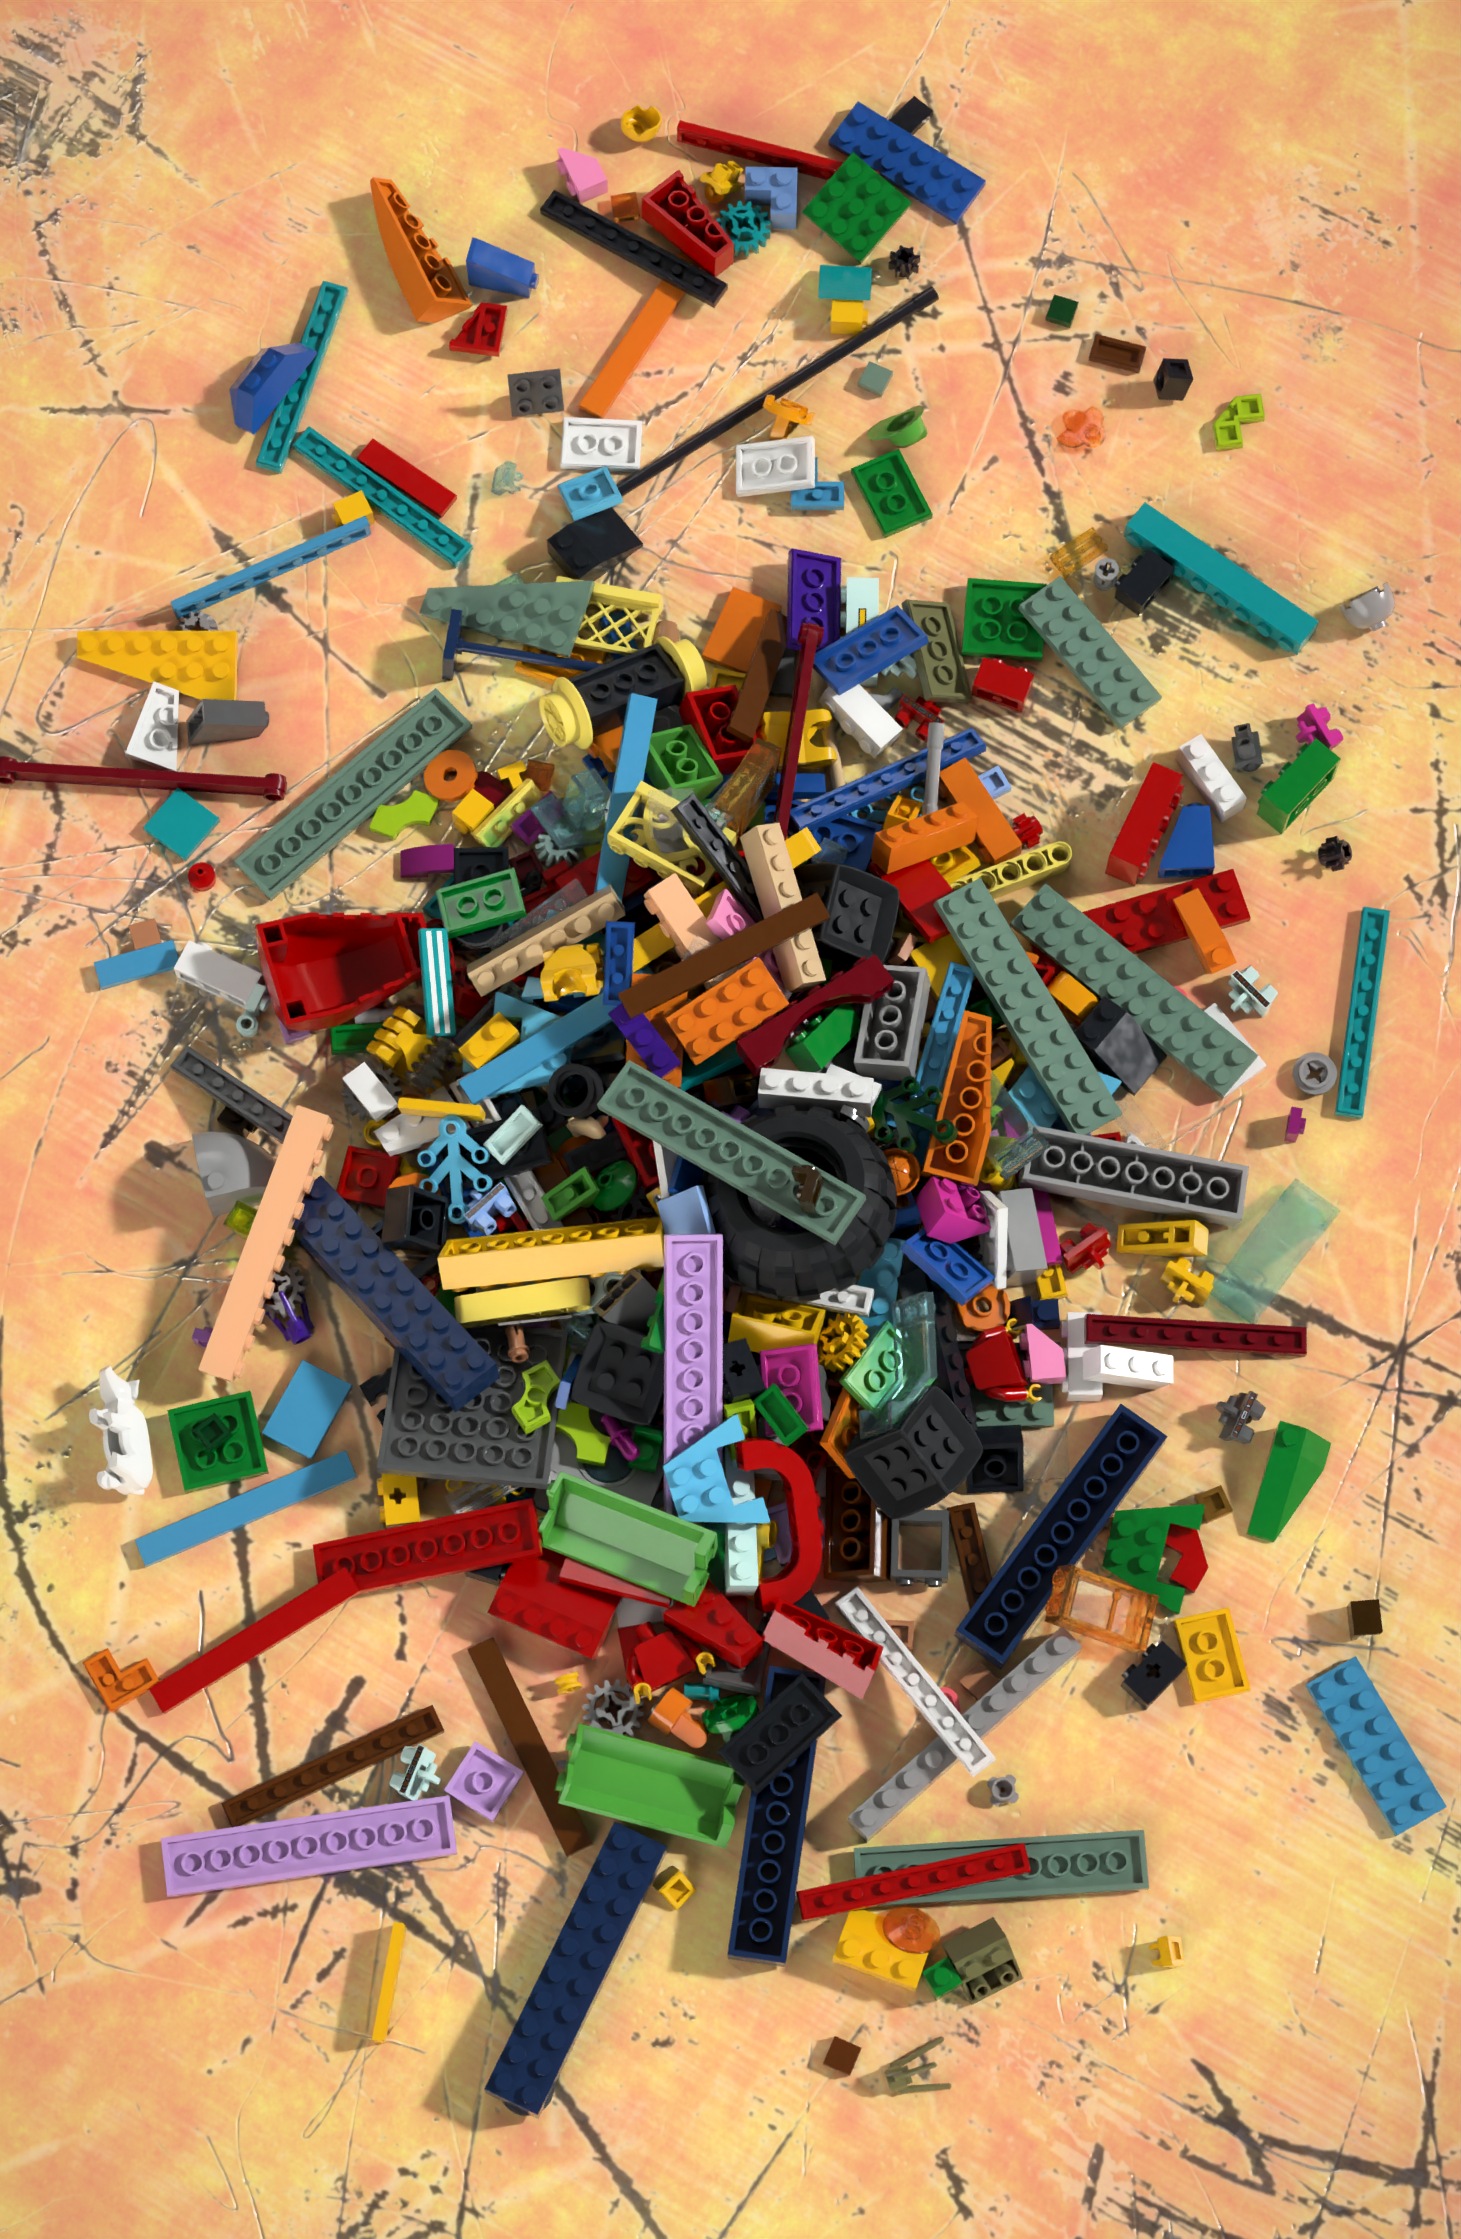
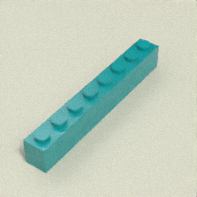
M1146 502L1143 503L1127 523L1124 537L1132 546L1140 547L1146 552L1149 549L1175 568L1174 575L1184 577L1191 582L1196 590L1206 592L1213 597V600L1218 605L1226 606L1232 610L1241 621H1248L1256 627L1260 634L1273 638L1283 650L1298 655L1316 632L1319 622L1317 619Z

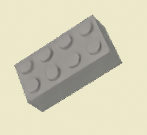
M884 965L894 979V984L891 991L870 1004H864L854 1065L859 1076L902 1081L908 1076L915 1077L931 982L926 968Z

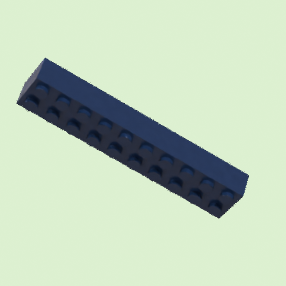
M322 1176L315 1179L310 1193L305 1192L302 1203L305 1206L302 1216L299 1220L295 1219L292 1227L295 1230L294 1238L444 1401L457 1412L500 1378L497 1363L388 1246L381 1243V1239Z
M1120 1404L957 1627L954 1636L996 1667L1002 1669L1163 1447L1168 1436L1123 1404Z
M769 1665L763 1709L802 1673L823 1695L826 1678L817 1672ZM817 1740L757 1796L751 1790L727 1959L779 1967L786 1966Z
M614 1821L484 2088L486 2094L539 2119L667 1854V1846Z

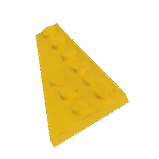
M77 631V658L152 684L153 681L179 690L181 694L199 700H237V631Z

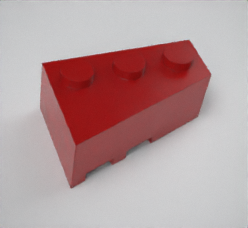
M709 1579L695 1607L677 1601L663 1612L664 1626L671 1630L675 1629L687 1636V1639L703 1645L710 1649V1652L740 1669H743L763 1653V1639Z

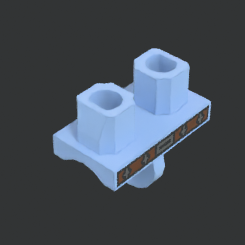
M500 1182L491 1191L489 1189L481 1194L473 1189L469 1193L473 1201L467 1205L469 1211L463 1216L474 1233L479 1230L488 1236L497 1227L496 1221L492 1218L494 1215L500 1212L505 1218L510 1217L517 1208L507 1188Z

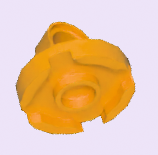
M775 395L766 396L763 407L777 415L770 434V441L787 439L793 422L804 425L812 424L815 413H807V407L782 398L781 402L774 401Z

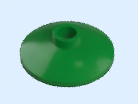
M623 1160L614 1161L599 1171L594 1181L600 1191L592 1203L593 1206L600 1211L610 1212L620 1208L631 1198L638 1182L637 1171L631 1163Z

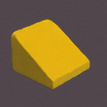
M671 1866L652 1884L675 1910L682 1906L697 1891L675 1866Z

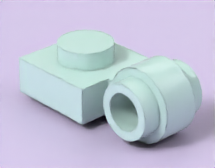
M256 983L245 1005V1012L236 1022L238 1032L244 1037H253L258 1033L260 1025L256 1016L259 1017L261 1011L265 1012L271 1002L267 987ZM247 1023H252L248 1029H244Z

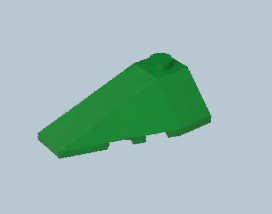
M1279 1421L1274 1433L1247 1535L1275 1542L1323 1472L1331 1446L1330 1442L1307 1428Z

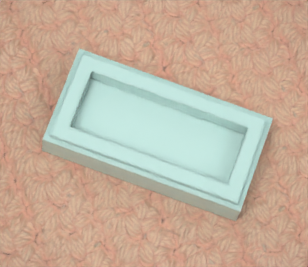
M521 1104L483 1145L502 1165H505L543 1125Z

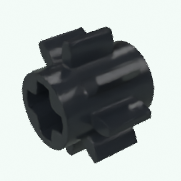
M900 245L896 252H890L891 261L888 264V269H894L895 278L900 276L906 277L908 280L913 272L918 274L920 255H914V247L907 248Z
M1338 836L1326 838V843H1322L1318 850V858L1323 866H1326V868L1331 867L1332 872L1342 870L1344 865L1349 864L1352 858V849L1348 842L1344 839L1339 840Z

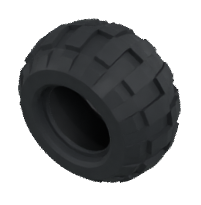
M794 1105L774 1108L775 1114L760 1119L755 1114L740 1124L819 1169L834 1175L840 1181L866 1195V1201L836 1245L806 1228L787 1231L767 1225L752 1210L750 1206L752 1197L705 1170L700 1185H703L715 1232L716 1234H723V1269L732 1280L746 1288L747 1286L758 1291L759 1295L782 1301V1298L798 1297L801 1302L820 1299V1293L835 1288L838 1292H841L857 1282L856 1276L866 1268L870 1270L885 1251L884 1245L894 1231L897 1217L895 1182L883 1151L872 1142L868 1133L849 1119L846 1122L840 1121L831 1110L812 1106V1109H809V1111H796Z

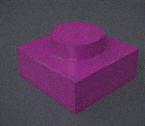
M1291 1107L1288 1114L1284 1141L1295 1143L1298 1135L1304 1134L1306 1118H1301L1303 1108Z

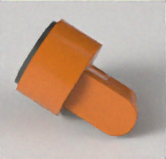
M674 1687L668 1688L661 1695L647 1716V1722L666 1737L673 1733L693 1748L702 1747L707 1742L709 1735L704 1724L688 1713L693 1702Z

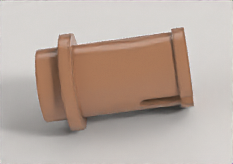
M517 1324L516 1332L514 1325H511L505 1329V1334L509 1345L508 1356L513 1362L519 1363L528 1359L530 1348L525 1343L523 1327Z

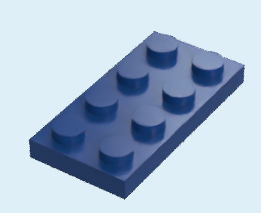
M897 605L815 653L813 669L840 696L928 644V637Z

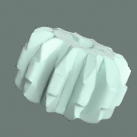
M559 824L556 825L555 831H552L547 826L545 829L546 835L539 834L538 841L540 843L535 846L536 851L540 853L538 860L540 862L546 861V868L548 869L554 864L556 865L566 860L571 868V860L578 861L580 857L577 852L582 851V844L578 843L579 835L577 833L571 834L572 829L569 826L564 831L561 830V825Z

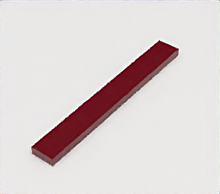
M1086 1314L1084 1316V1344L1305 1357L1307 1355V1327Z

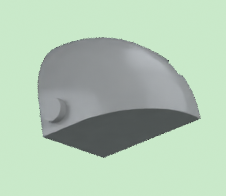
M217 1131L192 1134L205 1198L213 1217L260 1205L276 1159L255 1142L236 1134Z

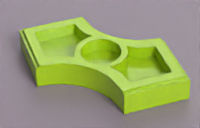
M414 790L413 794L400 804L392 806L380 805L372 819L369 830L396 840L400 832L410 826H430L440 804V799Z
M547 1360L522 1372V1378L526 1385L525 1392L521 1400L512 1407L514 1417L526 1434L551 1421L547 1404L551 1394L559 1387L560 1379Z
M569 1402L566 1409H559L556 1431L567 1435L574 1442L577 1449V1462L605 1467L611 1437L601 1434L593 1427L590 1421V1408Z

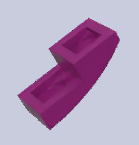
M454 844L428 845L401 850V878H422L434 873H454Z

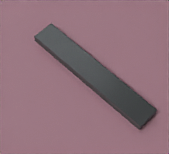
M187 1045L170 1065L172 1070L283 1144L293 1116Z

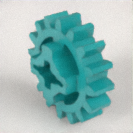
M741 201L737 202V207L728 204V212L721 210L720 218H716V221L727 235L726 226L729 227L731 234L728 237L734 243L735 256L737 257L740 251L744 252L746 257H749L750 250H753L756 254L759 253V246L765 248L766 239L771 237V221H768V213H761L760 205L752 208L751 201H748L746 206H742ZM756 222L760 226V232L758 231V227L755 226Z

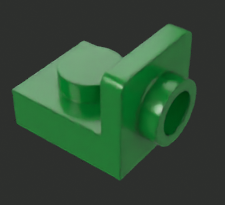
M636 1426L633 1441L640 1450V1456L633 1462L628 1460L627 1467L655 1474L664 1432L654 1426Z

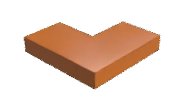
M108 1648L82 1662L111 1713L150 1691L149 1688L160 1682L147 1658L121 1672Z

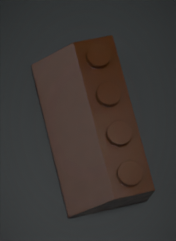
M839 1466L827 1467L824 1579L858 1583L890 1581L892 1519L874 1503L856 1478L849 1479Z

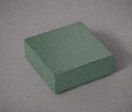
M869 361L858 382V387L882 397L893 376V371Z

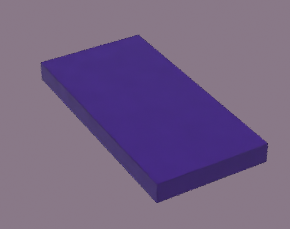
M791 548L788 552L787 648L801 651L802 644L797 643L798 632L802 622H810L824 627L822 643L819 648H816L815 653L840 639L841 558Z

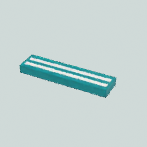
M447 928L419 929L418 940L427 1038H454L456 1036Z

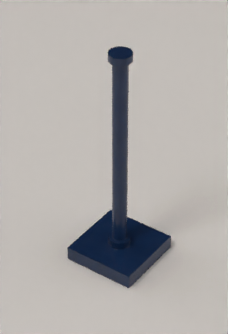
M451 609L443 654L442 679L453 680L457 654L462 655V652L583 672L604 665L466 642L464 638H460L462 610Z

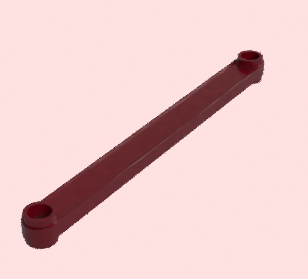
M802 622L798 632L797 643L802 645L773 823H780L785 841L816 648L820 647L824 634V627L810 622Z
M0 757V784H14L16 780L176 790L178 787L182 791L263 796V798L270 801L284 800L287 791L286 777L277 773L266 774L265 777L30 763L18 762L11 757Z

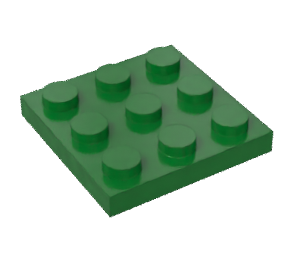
M852 152L805 207L802 214L862 264L910 208L912 202Z
M967 578L962 656L1042 662L1044 639L1018 608L1020 604L1047 586V584Z
M250 1390L167 1410L185 1493L269 1473ZM215 1412L233 1436L214 1452L210 1453L192 1430Z

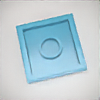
M607 466L557 485L573 521L623 503L622 496Z

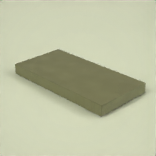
M906 599L901 603L903 611L927 635L929 642L913 652L925 701L969 703L973 700L949 603Z

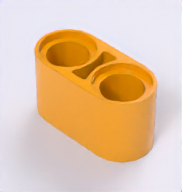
M1061 971L1047 986L1060 1011L1078 1025H1081L1099 1003L1098 999L1089 990L1064 971Z

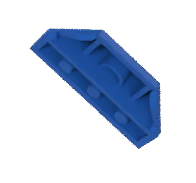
M301 343L260 349L229 389L237 427L255 435L318 353Z

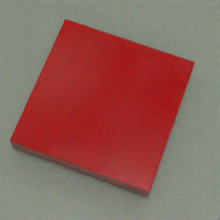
M348 1145L336 1192L348 1203L385 1210L386 1192L398 1177L402 1157L400 1155L389 1156L386 1152Z

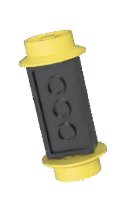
M661 636L655 640L654 645L569 679L565 677L556 678L553 683V692L541 696L539 700L541 718L546 731L555 744L563 747L574 743L581 749H587L592 745L593 737L624 725L629 694L635 693L657 699L655 712L674 704L681 706L687 692L705 689L707 685L706 669L698 650L689 640L682 639L673 643L669 638Z

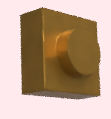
M1221 1485L1194 1497L1197 1504L1205 1505L1203 1518L1206 1524L1233 1512Z

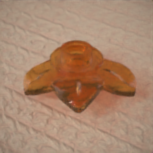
M1091 406L1085 413L1075 409L1063 413L1062 419L1067 429L1057 437V441L1060 444L1069 448H1077L1084 444L1087 447L1096 448L1104 442L1106 437V431L1102 425L1104 417L1098 408Z

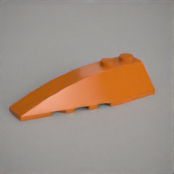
M372 177L370 185L380 235L396 280L412 310L413 316L417 321L437 323L470 309L472 303L447 257L442 259L436 250L438 247L436 241L433 238L428 239L422 231L423 223L408 211L410 205L394 182L389 179Z
M966 1010L963 1012L942 1088L943 1099L938 1104L934 1118L936 1121L943 1119L951 1121L956 1126L958 1135L952 1143L941 1144L934 1137L933 1132H931L920 1176L931 1178L933 1175L942 1179H950L954 1183L961 1185H978L991 1134L992 1017ZM947 1126L944 1127V1128H942L941 1131H940V1133L945 1132L946 1129H947Z

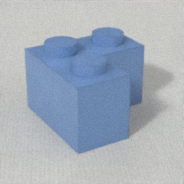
M746 167L745 205H747L748 201H751V205L771 206V229H796L797 168Z

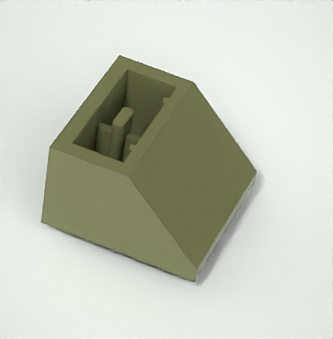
M994 1917L942 1943L946 1956L963 1982L961 1987L971 2005L1023 1979L1007 1936Z

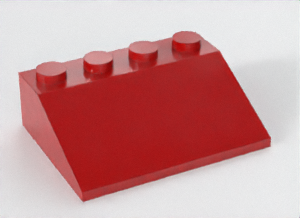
M542 1547L543 1556L512 1562L498 1587L487 1613L596 1661L624 1597L560 1581L559 1575L566 1556Z

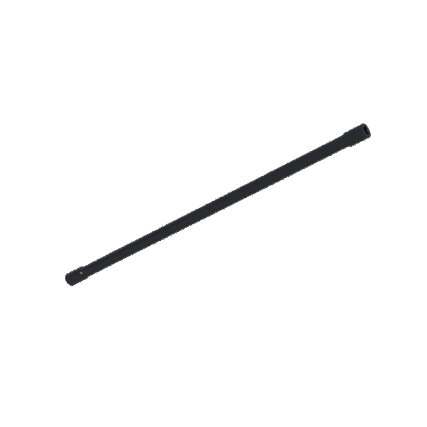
M930 286L914 296L909 302L616 485L621 496L623 497L763 409V403L767 395H775L774 401H776L914 313L930 306L939 300L938 293Z

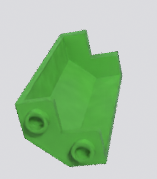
M561 1471L556 1480H551L546 1491V1496L549 1499V1510L545 1517H540L538 1520V1533L541 1537L542 1547L695 1607L709 1577V1573L706 1572L708 1563L711 1558L715 1557L717 1551L716 1532Z
M580 1723L577 1725L575 1734L569 1733L565 1750L569 1752L563 1774L559 1773L555 1790L559 1791V1804L726 1848L734 1829L735 1808L744 1787L743 1780L727 1763Z

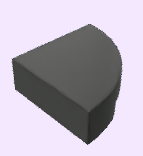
M843 1104L840 1111V1121L846 1122L849 1119L867 1133L870 1126L867 1118L861 1119L855 1114V1108Z

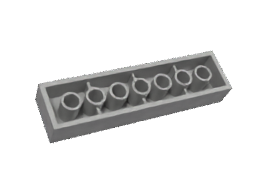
M1030 1125L1025 1132L1023 1142L1024 1154L1020 1163L1018 1187L1032 1188L1033 1190L1229 1227H1235L1242 1220L1249 1166Z

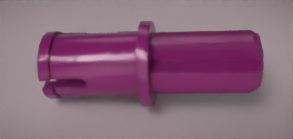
M605 1414L601 1418L602 1422L600 1423L610 1435V1442L613 1446L619 1448L625 1459H628L630 1462L635 1461L640 1456V1450L631 1438V1431L629 1428L624 1427L619 1418Z

